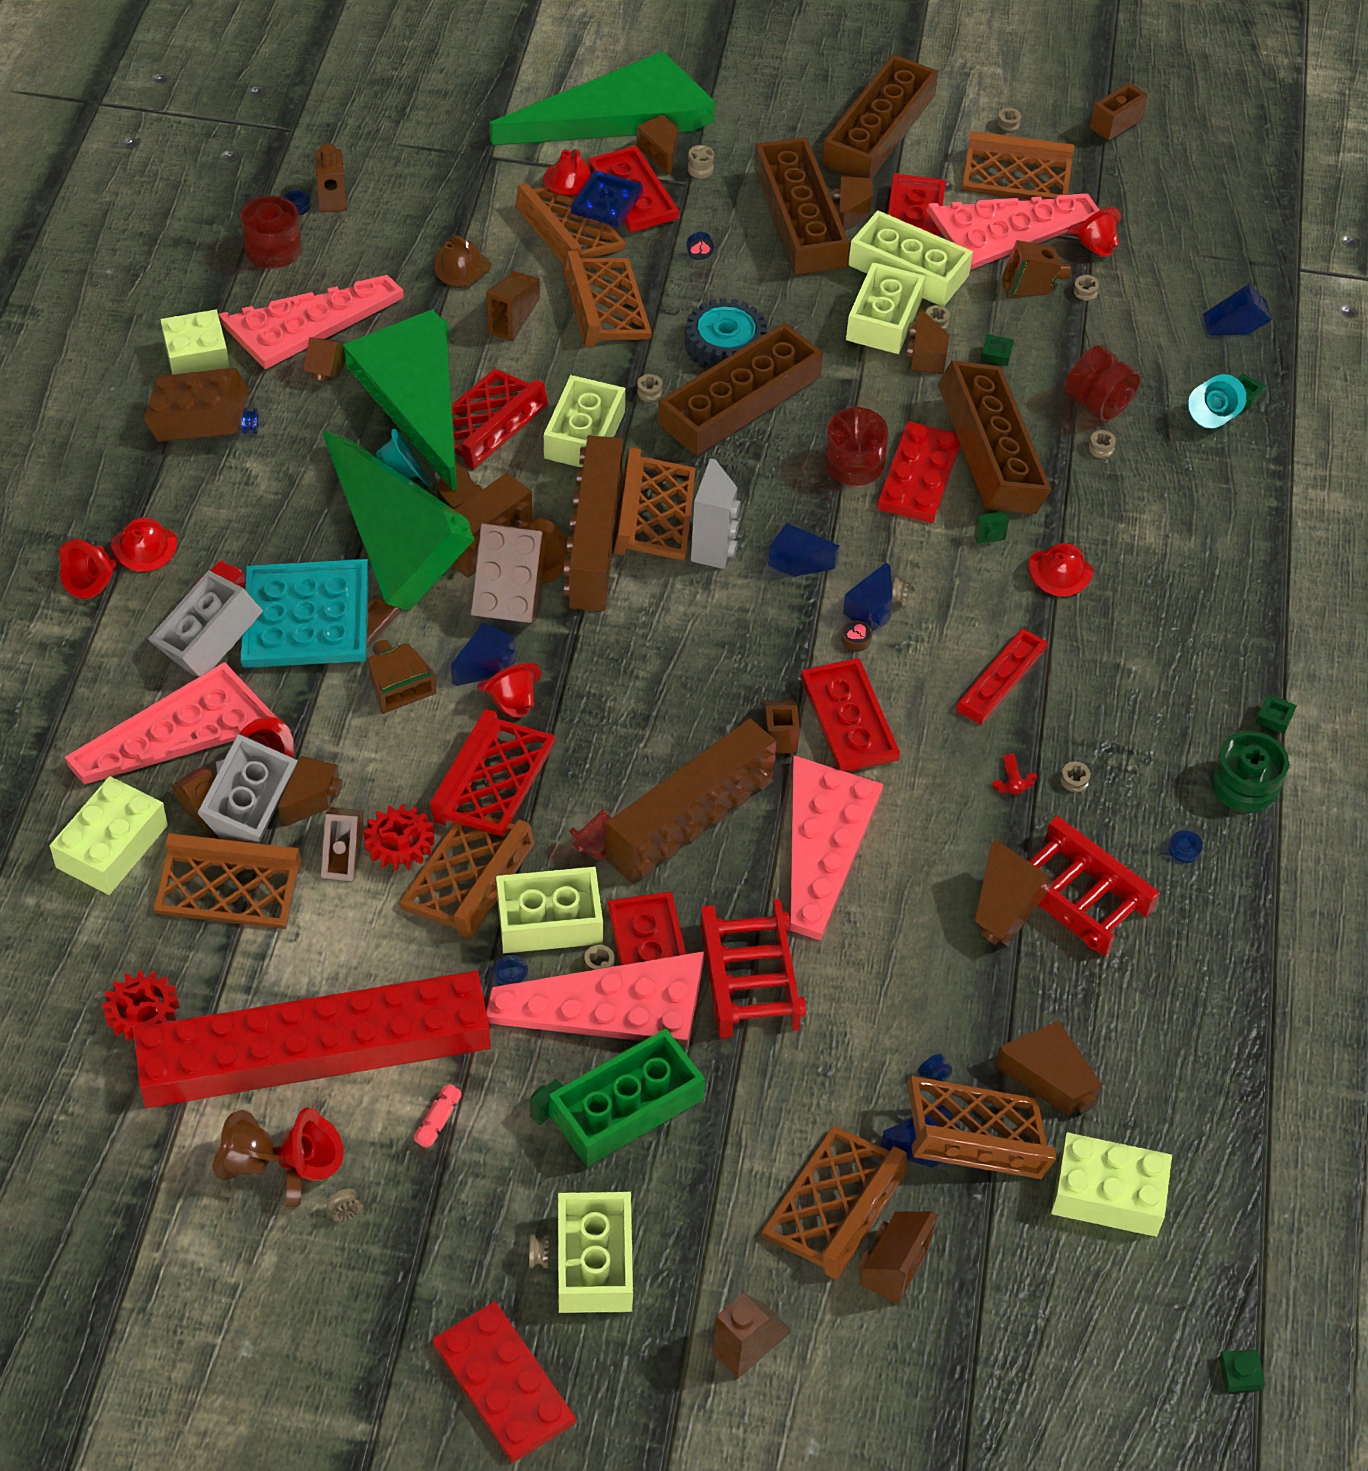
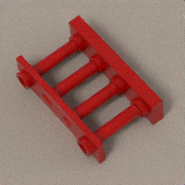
M1056 816L1048 825L1045 837L1047 844L1028 862L1040 869L1056 853H1061L1073 863L1053 880V885L1039 902L1038 906L1084 940L1089 948L1097 950L1106 957L1110 952L1115 936L1111 932L1133 910L1146 918L1154 910L1160 892L1059 816ZM1081 872H1086L1098 882L1073 904L1060 892ZM1107 891H1111L1124 902L1099 924L1085 912Z
M780 899L773 900L772 916L726 921L716 917L714 905L701 906L700 928L718 1037H732L733 1024L739 1023V1020L790 1015L792 1031H798L801 1017H806V1004L804 996L798 997L786 931H790L788 911L782 912ZM774 929L776 944L728 949L727 946H721L720 938H724V934ZM779 957L782 971L781 973L732 977V974H726L725 966H729V962ZM784 986L787 1001L737 1006V1003H731L730 995L734 994V991Z

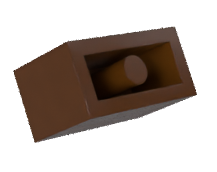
M1128 82L1094 103L1090 129L1108 141L1143 120L1148 94Z

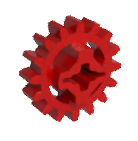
M404 804L400 805L399 810H394L389 805L385 814L377 810L376 820L368 819V829L363 830L365 851L370 852L371 860L376 861L380 859L382 868L391 863L393 864L394 871L398 870L400 864H404L407 869H411L412 861L422 864V854L430 856L431 846L435 845L433 823L428 822L426 813L418 816L417 807L415 806L410 811H406Z
M138 970L136 978H131L128 973L124 974V983L121 984L117 981L112 983L115 992H105L107 1002L103 1003L102 1007L107 1026H112L116 1036L124 1032L126 1041H130L133 1038L135 1027L177 1020L176 1010L180 1009L175 986H169L166 976L158 981L155 971H152L148 977H144L142 970ZM156 993L163 998L164 1002H160V998L155 996ZM119 1010H122L123 1015L127 1016L126 1019L119 1014Z

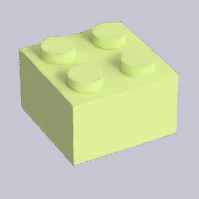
M217 309L160 319L172 375L230 368Z

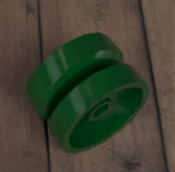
M1242 731L1233 734L1223 742L1211 777L1212 790L1221 802L1237 811L1257 813L1269 809L1277 801L1289 769L1288 753L1281 743L1269 735L1257 731Z

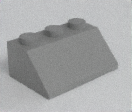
M715 459L709 460L694 500L691 561L726 569L729 558L734 559L737 551L738 541L733 539H736L739 529V521H735V519L738 518L741 501L736 500V485Z
M208 570L148 640L185 671L199 678L215 668L216 664L233 648L244 632L254 624L263 610L244 588Z
M238 734L198 811L199 816L220 839L259 844L281 801L298 760Z

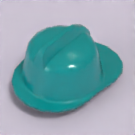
M1220 374L1207 380L1190 393L1188 410L1197 424L1204 428L1214 429L1225 424L1244 409L1246 391L1243 384L1237 378L1227 374Z
M392 429V438L378 450L377 458L406 478L419 477L425 484L432 487L433 484L430 478L416 461L406 440L396 429Z

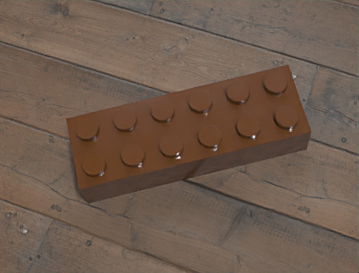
M892 54L824 140L822 166L851 177L873 178L934 98L939 71Z
M807 137L757 143L754 169L794 275L846 268L849 241Z
M784 322L660 399L658 425L695 456H698L820 378L823 352Z
M951 360L937 385L985 508L1037 514L1052 489L1001 366Z
M588 435L586 447L580 448L579 464L583 465V467L577 469L576 486L581 487L574 491L573 508H577V510L571 513L570 530L574 531V533L572 532L571 535H568L567 553H571V555H568L564 562V576H569V578H565L564 596H569V608L606 610L622 482L623 438Z
M751 718L747 719L607 822L606 860L632 884L639 878L650 875L659 863L674 857L683 845L698 839L703 830L713 823L717 824L722 821L727 812L736 806H742L749 799L750 795L758 789L766 788L773 780L776 740Z

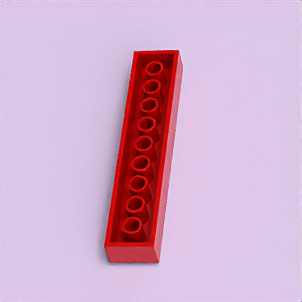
M478 970L134 1028L139 1083L145 1108L491 1049L490 1027Z

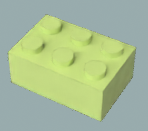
M872 262L849 314L846 340L899 354L922 301L925 276Z
M570 375L544 432V459L583 467V465L579 464L580 448L586 447L588 435L615 436L625 413V388Z
M109 776L50 844L56 868L110 895L168 826L163 802Z
M596 867L496 876L503 954L603 944V918Z
M1067 1132L1060 1152L1051 1214L1157 1237L1165 1218L1172 1155Z
M631 1192L558 1193L559 1313L632 1312Z

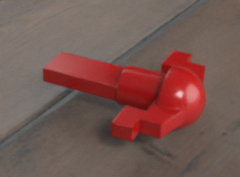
M1015 754L1003 755L1008 782L1002 784V780L993 781V788L999 789V793L1019 795L1025 789L1034 786L1033 781L1037 780L1036 772L1026 774L1027 779L1025 780L1021 779Z

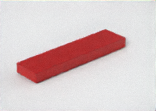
M1022 628L957 703L956 711L983 725L1047 649L1048 642Z

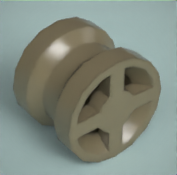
M705 145L692 147L688 152V173L699 179L710 177L714 171L712 163L714 161V151Z

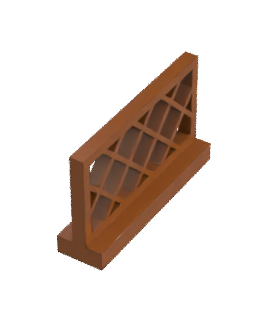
M971 131L962 191L1031 200V197H1041L1044 200L1056 199L1060 195L1053 194L1048 190L1049 187L1056 184L1062 190V195H1068L1074 145ZM972 157L986 158L987 161L978 165ZM998 161H1008L1013 164L1004 169ZM992 165L998 173L990 177L984 169ZM1024 165H1037L1039 168L1030 172ZM1050 168L1065 169V171L1056 175ZM1019 169L1025 176L1016 181L1009 173ZM1043 172L1051 179L1044 184L1036 178V176ZM977 173L984 180L981 183L968 182L969 178ZM1004 177L1010 185L1001 187L995 182ZM1030 181L1036 188L1032 191L1025 190L1021 185Z
M528 183L518 185L515 208L563 265L565 264L567 251H578L580 258H593L625 250V241L587 198L577 195L570 197L554 194L546 186L532 189ZM541 197L550 199L551 202L543 201ZM557 201L564 204H568L569 207L567 208L564 206L555 204V202ZM573 207L585 209L587 213L574 210ZM553 212H554V213L561 214V215H565V216H564V218H560V217L555 216V215L553 214ZM572 217L575 219L582 220L583 222L581 224L578 222L568 220V218ZM587 222L596 224L600 227V229L588 226L586 224ZM566 228L576 230L578 233H571ZM582 233H586L589 235L596 236V239L588 238L581 235ZM600 239H607L612 241L613 243H605L600 241ZM580 244L586 245V246H589V247H592V248L582 250V249H581L582 247H581Z
M567 251L563 274L584 347H595L597 340L651 339L652 332L629 258H580L578 251ZM585 268H593L598 273L593 275L586 271ZM623 268L624 273L619 275L611 269ZM605 275L614 280V282L610 285L600 278ZM621 284L630 291L626 294L617 289V287ZM596 285L604 291L599 294L590 287ZM611 294L620 300L615 303L606 297ZM600 303L610 310L605 313L596 308V306ZM627 303L636 310L632 313L622 306ZM617 313L626 319L620 322L612 317V315ZM606 322L615 327V329L603 330L601 325ZM633 322L640 326L642 330H634L628 325Z
M630 447L623 472L613 553L625 555L626 549L685 560L696 468L641 457V449ZM643 468L653 469L659 475L650 478L643 471ZM675 474L687 476L688 480L679 485L672 476ZM665 480L672 489L663 492L656 484ZM650 488L656 497L647 500L641 491ZM678 494L685 502L676 506L670 497ZM663 502L669 511L661 514L654 505ZM647 510L654 518L645 522L638 513ZM675 515L683 524L674 528L666 519ZM660 524L667 532L658 536L651 527ZM643 531L651 539L648 542L634 540L635 535ZM673 537L680 545V549L668 547L664 541Z
M465 808L462 813L465 814L471 812L472 810ZM487 815L484 816L486 821L499 824L501 821ZM518 819L515 825L510 823L505 832L508 834L506 839L493 844L489 838L490 835H493L492 833L476 830L464 834L463 829L465 825L455 823L400 901L401 910L455 928L460 937L471 940L497 901L496 876L515 874L535 845L531 826L528 822ZM486 838L488 845L469 850L468 842ZM464 845L465 853L447 858L446 854L450 848ZM488 854L492 855V859L488 864L475 868L473 859ZM466 861L470 862L472 869L453 875L451 866ZM445 868L448 869L450 876L431 882L430 877L433 872ZM475 877L476 883L472 888L459 892L456 883ZM453 885L454 894L436 899L434 890ZM431 892L432 901L423 904L413 902L417 896ZM459 902L460 906L453 916L440 911V907Z
M168 833L166 842L168 851L155 902V914L280 929L287 928L297 874H300L302 866L299 848ZM174 861L188 862L193 868L179 879L172 873ZM212 865L221 866L225 874L210 883L202 872ZM244 869L253 870L258 877L242 887L235 878V875ZM276 873L289 874L287 883L276 891L267 881L268 878ZM198 875L206 886L190 896L182 885ZM231 879L238 890L223 900L215 888ZM263 882L271 894L255 904L248 892ZM177 888L186 898L177 906L164 905L166 896ZM211 892L219 903L209 910L200 909L195 902ZM285 893L284 900H282L280 896ZM244 896L252 907L242 914L233 913L228 905ZM276 899L282 907L280 918L265 917L261 909Z
M911 1076L907 1081L916 1139L911 1145L913 1157L1042 1179L1057 1159L1055 1148L1047 1146L1039 1104L1036 1098ZM920 1090L928 1091L937 1100L931 1104L920 1094ZM950 1097H960L969 1106L963 1110ZM982 1102L992 1103L1000 1112L995 1116ZM942 1104L956 1117L949 1121L936 1108ZM1013 1108L1028 1109L1030 1119L1026 1121ZM972 1110L976 1111L987 1121L983 1127L969 1115ZM929 1115L941 1127L925 1124V1117ZM1006 1116L1019 1129L1013 1132L1000 1119ZM961 1121L972 1132L961 1131L955 1124ZM993 1127L1004 1138L992 1136L987 1130ZM1024 1132L1035 1144L1024 1142L1018 1136Z
M833 1125L762 1230V1238L823 1267L825 1275L838 1280L907 1174L906 1152L896 1147H893L891 1151L886 1150ZM838 1139L849 1144L851 1152L832 1156L830 1148ZM875 1156L882 1161L878 1167L863 1170L859 1159ZM854 1160L858 1172L839 1177L835 1165ZM830 1166L834 1178L814 1183L813 1173L818 1169ZM857 1181L862 1182L863 1190L860 1194L845 1197L841 1185ZM837 1187L840 1199L821 1204L817 1192ZM813 1193L816 1205L796 1210L794 1202L797 1197ZM844 1208L846 1215L844 1219L827 1225L823 1212ZM819 1214L823 1226L803 1231L799 1219ZM795 1220L798 1233L783 1236L775 1232L779 1224ZM826 1235L828 1243L821 1253L807 1247V1239Z

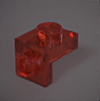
M603 809L580 832L574 827L569 830L576 839L572 843L573 846L584 857L590 854L598 861L606 855L607 822L612 819Z

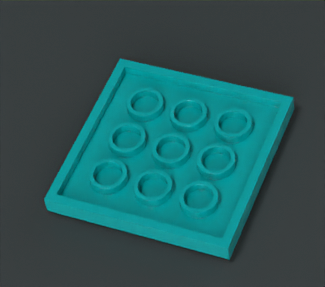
M368 559L247 566L245 591L259 605L263 612L242 635V667L367 661Z

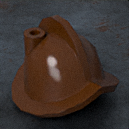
M454 235L438 251L435 257L434 269L437 277L445 284L462 287L477 282L483 275L489 273L492 265L486 257L481 255L479 248L475 244L461 236Z
M537 518L532 520L530 528L547 530L540 584L542 585L553 582L562 574L565 558H567V546L563 534L550 520Z
M245 1110L231 1113L224 1122L221 1132V1147L214 1158L212 1168L216 1177L221 1180L232 1179L239 1174H257L262 1176L269 1161H280L281 1155L273 1152V1141L268 1132L259 1127L253 1115Z

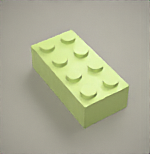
M877 210L852 239L849 266L868 274L872 262L924 275L925 282L922 298L944 307L968 278L973 251Z

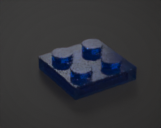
M595 170L571 204V213L619 228L643 193L642 183Z

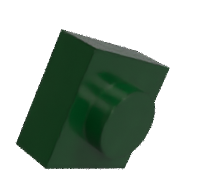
M987 334L981 361L1008 366L1014 339Z
M1242 373L1237 379L1243 384L1246 391V404L1244 407L1250 409L1263 396L1266 385Z
M1006 512L977 516L974 532L977 544L1006 539L1009 524Z
M1267 694L1255 723L1285 734L1297 705Z
M554 1079L547 1086H540L531 1096L530 1117L539 1125L550 1118L549 1094L563 1087L557 1079Z
M1258 1350L1221 1352L1219 1359L1226 1392L1263 1390L1266 1384Z

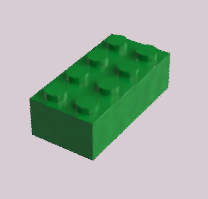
M665 1028L550 1093L549 1115L585 1166L589 1167L704 1100L705 1078L668 1029Z

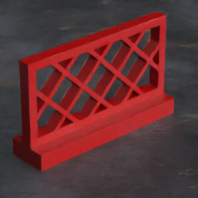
M494 368L452 404L453 416L468 412L467 417L453 419L454 427L469 425L467 430L454 432V440L466 439L461 445L455 443V454L464 457L466 466L476 469L548 406L544 382L535 379L532 383H527ZM495 380L505 383V385L489 387ZM521 391L517 396H510V392ZM506 393L504 398L490 400L491 395ZM486 396V401L470 403L474 398ZM503 407L498 412H491V408ZM488 409V413L473 416L471 414L472 411ZM484 423L479 428H473V424Z
M484 709L430 802L434 823L446 826L449 821L503 837L556 742L555 735L499 720L495 711ZM502 731L513 734L516 738L499 744L497 740ZM533 741L544 743L540 749L529 753L525 747V744ZM517 747L521 748L524 755L510 760L506 759L504 752ZM499 754L502 762L486 768L484 764L486 758ZM528 762L530 766L529 771L515 776L511 768ZM507 770L510 778L494 784L490 776ZM486 778L489 786L472 792L470 787L472 782ZM515 786L517 791L515 796L501 800L498 792ZM493 794L497 802L480 808L477 799ZM471 801L476 809L465 814L456 812L460 805ZM496 811H502L503 817L499 824L486 821L484 817Z

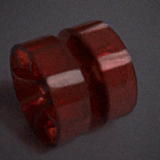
M280 196L258 197L243 207L240 218L247 259L252 264L265 269L283 268L294 263L302 252L297 207L290 200Z
M1098 345L1089 349L1075 363L1067 377L1065 393L1080 405H1087L1088 411L1100 420L1108 422L1120 415L1131 403L1140 387L1141 374L1127 363L1119 362V358L1105 347Z
M851 407L839 411L830 419L827 426L825 464L828 472L834 479L843 484L860 486L869 484L881 476L885 469L888 442V426L883 417L871 409Z

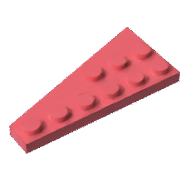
M1089 194L1058 195L1056 199L1044 200L1041 197H1031V200L1019 201L1018 198L978 200L977 204L962 205V202H952L950 206H938V203L928 204L926 209L946 240L973 251L970 270L1010 255L1016 240L1039 244L1067 233L1069 229L1078 228L1092 214L1100 211Z
M388 275L355 282L354 287L339 290L336 286L328 288V293L314 296L313 292L271 301L269 306L254 310L253 306L242 308L243 312L228 315L227 312L219 313L218 317L220 324L264 369H267L306 349L309 337L326 339L403 299L404 293L398 284Z
M224 662L65 756L67 766L81 782L88 784L108 778L109 776L112 777L235 741V738L242 729L255 719L266 716L277 717Z
M793 756L790 931L821 941L878 804L884 784L797 756Z
M704 952L492 987L487 1008L489 1024L634 1041H644L667 1028L680 1046L688 1047L703 968Z

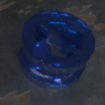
M244 408L242 414V433L247 434L248 431H253V434H258V408H254L253 411H248L247 408Z
M937 1054L924 1061L918 1068V1073L921 1077H926V1079L945 1081L951 1075L953 1069L950 1064H944L946 1059L942 1054Z

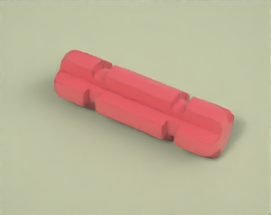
M448 1084L442 1088L438 1095L439 1100L434 1101L422 1121L423 1127H419L414 1135L415 1142L424 1148L433 1145L438 1137L437 1131L441 1132L454 1110L453 1104L457 1105L461 1098V1091L454 1085Z

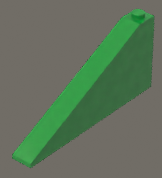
M662 51L490 121V143L492 145L637 135L638 125L660 115H664L670 122L674 123L678 128V132L694 131L714 122L715 101Z
M431 309L343 344L346 367L437 474L443 478L452 491L458 489L447 337L450 330L447 321L444 318H440Z
M325 431L323 437L385 603L410 611L475 540L469 527L470 524L464 516L350 439Z

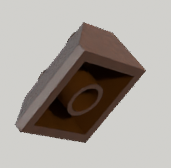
M895 1211L889 1223L883 1221L874 1239L878 1242L873 1252L867 1249L859 1264L858 1269L863 1271L860 1285L899 1305L930 1249L938 1214L932 1211Z

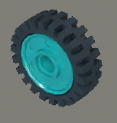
M720 298V303H717L715 299L709 300V306L704 302L700 304L699 309L695 307L692 310V314H689L687 317L685 328L686 352L688 356H691V360L694 363L699 361L700 367L704 369L708 365L710 369L767 333V322L764 320L761 312L757 313V308L752 306L748 309V303L744 301L738 305L737 299H732L731 303H727V298Z

